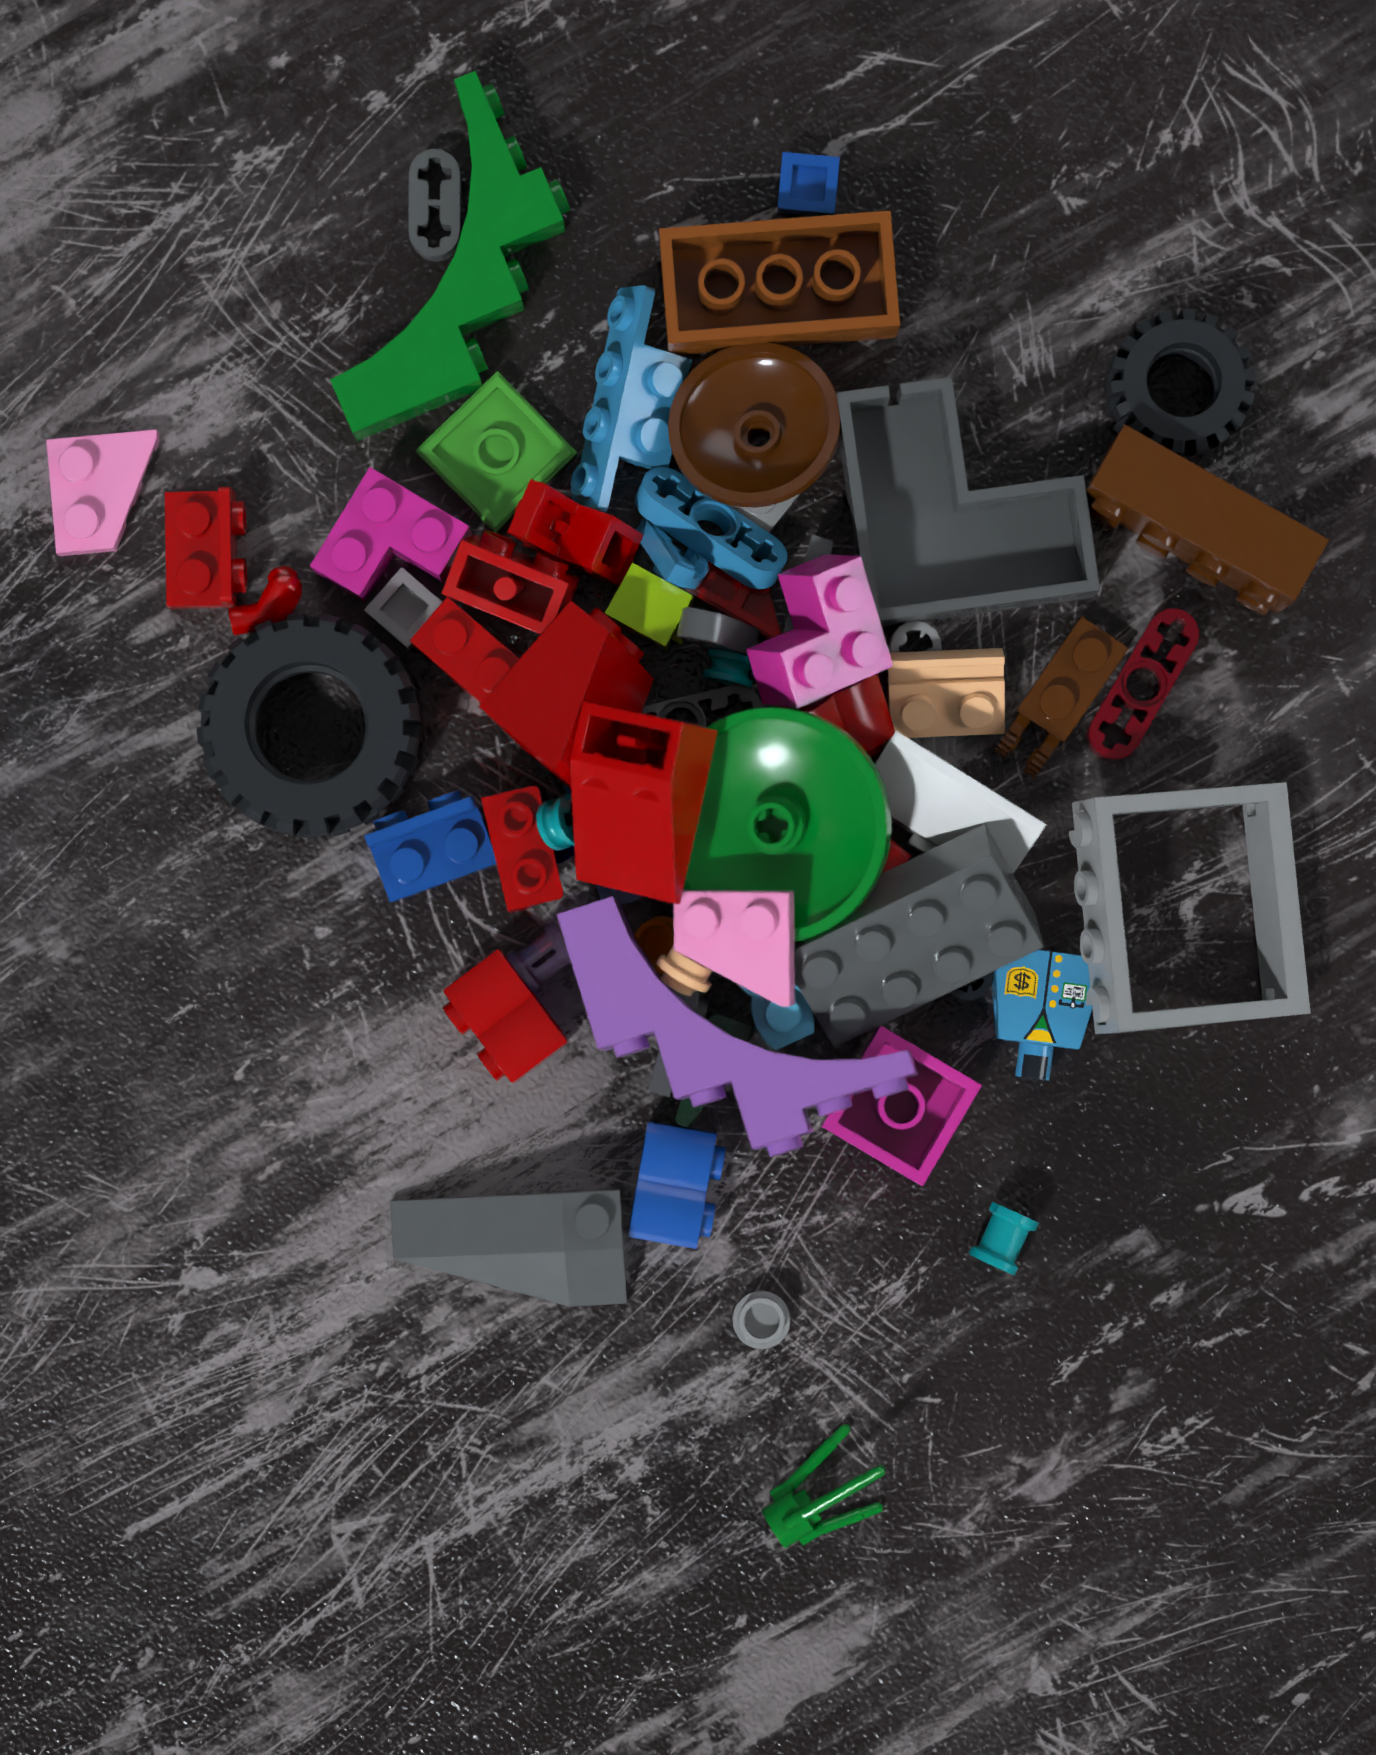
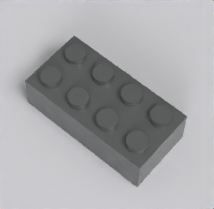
M983 824L882 873L872 892L854 913L825 932L807 939L795 941V983L831 1043L836 1047L1044 946L1037 915L987 826Z

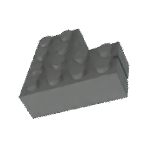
M952 377L901 383L896 394L898 405L887 406L890 399L889 385L837 392L841 421L839 442L855 555L862 558L882 627L902 625L911 621L923 622L1093 598L1100 591L1084 475L968 491Z

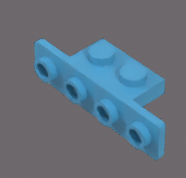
M645 285L620 288L609 307L607 322L610 328L605 351L600 356L596 365L595 379L597 387L593 406L587 413L583 424L584 447L580 464L576 467L571 479L572 500L580 505L604 513L608 510L619 460L647 469L656 467L669 468L672 455L668 436L669 413L675 394L689 375L692 359L644 344L655 296V289Z

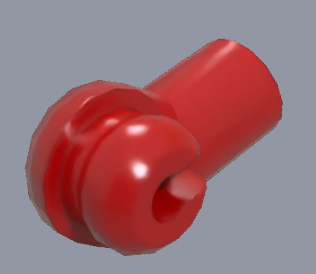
M278 566L272 569L267 576L269 582L258 602L228 608L234 636L256 632L254 626L271 620L273 623L287 620V615L294 612L302 598V583L293 568Z

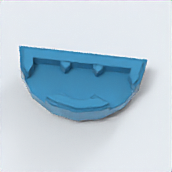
M643 518L636 530L643 534L640 543L655 564L652 568L655 574L676 587L688 589L699 587L709 571L707 560L690 548L685 553L671 542L673 539L667 536L668 533L646 518Z

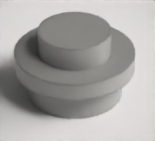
M754 1291L745 1295L737 1303L733 1312V1327L736 1335L743 1343L752 1348L767 1349L779 1344L787 1335L790 1327V1313L787 1305L779 1296L769 1291Z

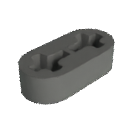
M434 148L424 150L418 154L410 165L408 232L411 245L420 257L428 261L439 262L447 260L455 254L462 228V179L459 165L454 157L445 150ZM435 163L441 164L444 174L451 175V180L441 181L440 200H430L428 182L426 180H419L420 175L428 174L431 164ZM430 211H440V222L443 230L451 231L450 237L441 238L440 247L436 248L429 246L426 237L419 236L420 231L429 230Z
M683 607L676 637L707 650L719 649L748 656L746 649L759 643L761 630L719 613Z

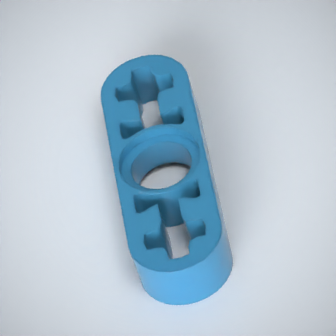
M656 467L650 469L645 474L635 495V506L644 518L743 585L753 589H766L775 584L778 574L781 573L787 561V551L779 539L729 505L706 496L695 488L683 474L674 469ZM662 494H664V495H666L667 497L664 499V498H662V497H660V496H661ZM686 508L690 510L688 516L684 514ZM708 520L714 522L723 530L724 535L714 536L706 533L700 528L697 521ZM733 540L738 542L736 548L731 546ZM758 557L762 559V561L759 563L754 559Z

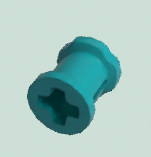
M992 1201L989 1207L992 1213L991 1219L979 1245L971 1246L968 1254L1015 1276L1019 1269L1015 1261L1029 1231H1036L1039 1223Z

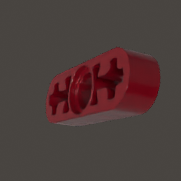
M1166 609L1156 614L1145 627L1088 725L1086 733L1087 743L1091 751L1099 758L1107 761L1121 760L1134 752L1198 643L1199 629L1196 621L1189 613L1181 609ZM1176 621L1182 625L1179 635L1186 640L1184 647L1175 644L1168 650L1163 662L1174 665L1171 672L1168 673L1159 662L1141 657L1140 654L1144 647L1151 655L1155 654L1163 641V636L1157 632L1158 625L1168 627ZM1136 669H1147L1154 673L1158 679V692L1149 701H1138L1127 690V678ZM1117 697L1125 707L1133 711L1143 712L1145 716L1141 723L1134 715L1130 716L1122 730V734L1129 738L1127 745L1117 743L1111 749H1108L1103 745L1105 735L1099 731L1101 723L1110 726L1117 720L1122 708L1111 705L1114 698Z

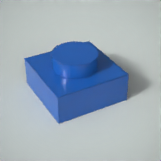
M783 152L777 213L811 217L834 215L840 157Z

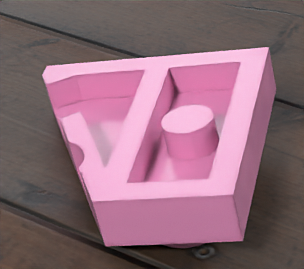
M145 430L46 440L56 554L68 556L117 551L127 526L126 519L131 507L135 505L143 486L141 481L153 451L157 450L160 443L159 432L157 430Z
M683 889L680 904H674V950L779 1006L790 1007L795 1004L794 891Z

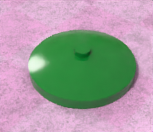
M774 707L746 710L729 715L707 727L718 732L683 889L794 891V942L816 936L845 920L861 906L874 889L882 874L890 847L891 811L882 778L869 755L855 739L836 724L815 714L797 709Z

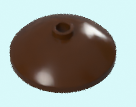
M767 342L735 345L723 349L702 361L680 385L672 402L668 421L670 447L686 479L706 496L718 502L737 507L755 508L770 506L791 499L816 482L829 466L837 450L841 435L837 395L824 371L801 352L787 346ZM765 434L770 437L769 441L763 446L751 445L752 439L757 435Z

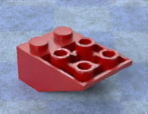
M582 701L570 756L576 880L680 904L717 730Z

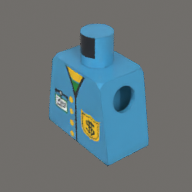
M1037 950L994 971L992 983L995 1039L1019 1042L1015 1076L1049 1081L1054 1047L1080 1049L1092 1011V1005L1086 1006V995L1090 989L1088 964L1084 962L1082 956Z

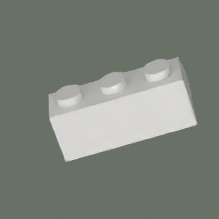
M897 731L874 764L887 792L891 811V824L894 823L912 834L907 843L922 854L985 824L1011 871L1014 873L1046 826L1045 823Z

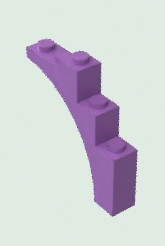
M609 897L557 914L597 1048L604 1051L614 1049L616 1058L650 1048L647 1038L656 1036L674 1098L678 1100L690 1098L693 1107L725 1098L724 1087L732 1085L752 1149L759 1150L767 1147L769 1156L773 1157L802 1148L804 1146L800 1136L814 1132L807 1112L808 1109L816 1107L819 1117L853 1107L850 1099L852 1095L871 1089L875 1099L893 1095L909 1089L906 1078L918 1075L912 1052L909 1050L863 1060H812L770 1052L735 1038L696 1013L671 987L661 980V976L638 944L620 900Z

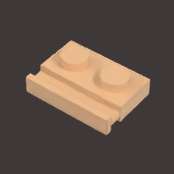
M1003 648L890 653L893 667L888 668V709L895 732L897 731L907 738L1005 734V656Z

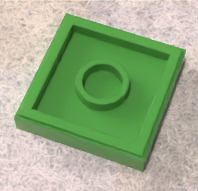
M498 371L415 450L416 454L496 533H499L514 518L516 506L522 499L530 479L548 485L578 456V453Z

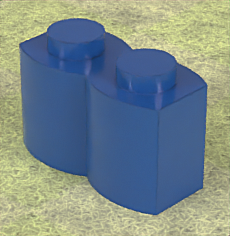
M647 1121L628 1237L697 1249L699 1236L710 1238L716 1204L705 1202L709 1179L720 1181L726 1146L715 1145L716 1132Z

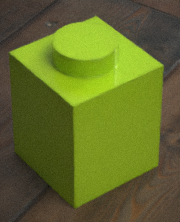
M632 563L605 614L622 629L666 652L672 640L681 645L685 641L676 636L683 607L690 608L692 606L694 596Z

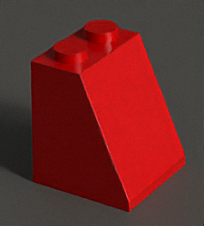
M572 601L565 606L478 706L520 747L570 789V756L582 701L641 714L654 680L639 663L645 654L632 641L620 633L622 629L596 607L588 615Z

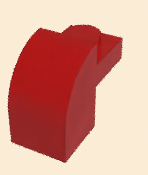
M530 479L522 499L516 506L514 518L507 531L523 541L522 546L535 553L543 552L568 562L570 564L568 568L618 587L627 574L643 538L642 533L615 516L580 505L551 486Z

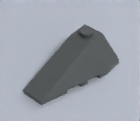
M621 1187L390 1201L393 1259L569 1307L627 1303Z

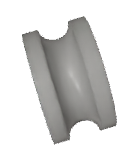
M921 621L907 622L901 625L892 635L889 653L899 652V648L907 643L906 635L908 633H920L918 640L925 636L931 644V648L926 651H941V638L937 631L928 623Z

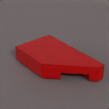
M707 560L709 571L700 586L696 589L686 588L685 590L693 595L694 598L720 613L761 630L760 636L767 640L781 635L769 588L753 589L747 587Z

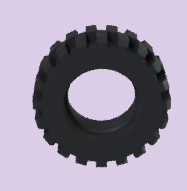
M305 613L287 615V620L273 623L271 620L254 626L256 632L244 640L239 636L227 647L230 653L222 663H214L207 676L211 679L206 694H200L197 710L201 712V726L196 727L198 745L203 748L205 756L203 763L209 777L214 779L220 788L219 792L224 798L245 814L246 817L281 834L285 833L300 838L317 839L318 836L332 835L335 837L350 833V829L363 823L368 825L381 816L379 813L391 802L394 804L404 792L402 788L410 775L413 776L419 761L417 758L419 744L423 743V725L420 718L421 706L410 676L397 657L384 643H381L366 629L357 624L351 625L343 622L339 617L321 614V617H307ZM302 673H321L342 681L357 696L365 718L363 743L354 760L338 774L317 781L297 780L280 773L264 756L257 736L258 714L266 696L285 679Z

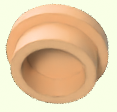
M674 945L668 955L661 954L656 962L664 971L661 980L681 994L691 996L694 990L706 993L711 986L708 978L713 970L675 951Z

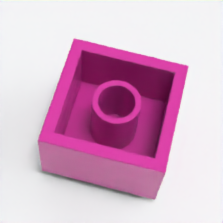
M878 1026L858 1060L909 1050L912 1052L918 1075L906 1078L909 1089L893 1095L875 1099L871 1089L850 1096L853 1107L825 1115L819 1126L923 1186L982 1085L886 1028Z

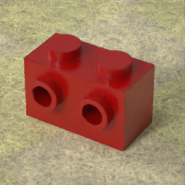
M484 530L482 537L475 534L462 539L441 594L538 634H542L565 606L572 601L581 577L567 572L570 565L568 562L543 552H537L535 558L514 550L516 545L514 540L489 530Z

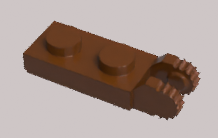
M1081 616L1016 709L1017 717L994 751L1003 758L1008 753H1012L1021 740V734L1030 722L1047 734L1040 747L1035 748L1023 770L1032 778H1035L1059 743L1063 744L1129 648Z

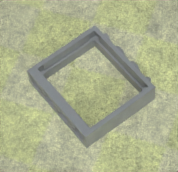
M1287 782L1096 797L1072 803L1074 831H1069V838L1077 850L1079 870L1074 879V892L1077 902L1082 906L1084 930L1080 937V951L1089 969L1090 989L1086 995V1006L1092 1005L1095 1034L1311 1014ZM1242 805L1262 1001L1133 1013L1113 815Z

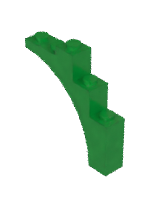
M476 71L454 79L468 127L472 163L468 212L455 255L433 296L404 331L368 360L330 379L356 441H360L476 392L482 386L478 373L488 368L475 337L464 341L462 336L523 311L524 307L520 294L529 291L517 259L506 262L504 257L565 232L562 215L570 212V207L558 179L548 183L541 167L521 176L519 175L518 171L527 168L515 136L504 139L496 119L505 116L501 102L492 83L482 87Z

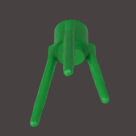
M842 1424L786 1481L769 1491L774 1501L763 1507L762 1513L784 1548L789 1547L798 1540L804 1546L820 1535L882 1512L883 1505L875 1502L820 1521L822 1520L820 1512L885 1475L886 1469L882 1465H878L858 1475L815 1501L812 1500L805 1489L797 1494L794 1493V1490L850 1433L851 1428L848 1424Z

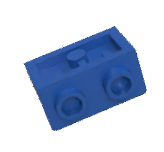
M454 791L428 801L427 804L430 812L408 819L404 810L373 822L376 831L365 835L364 838L367 846L371 849L390 903L497 865L489 834L476 799L473 796L462 799L460 791Z

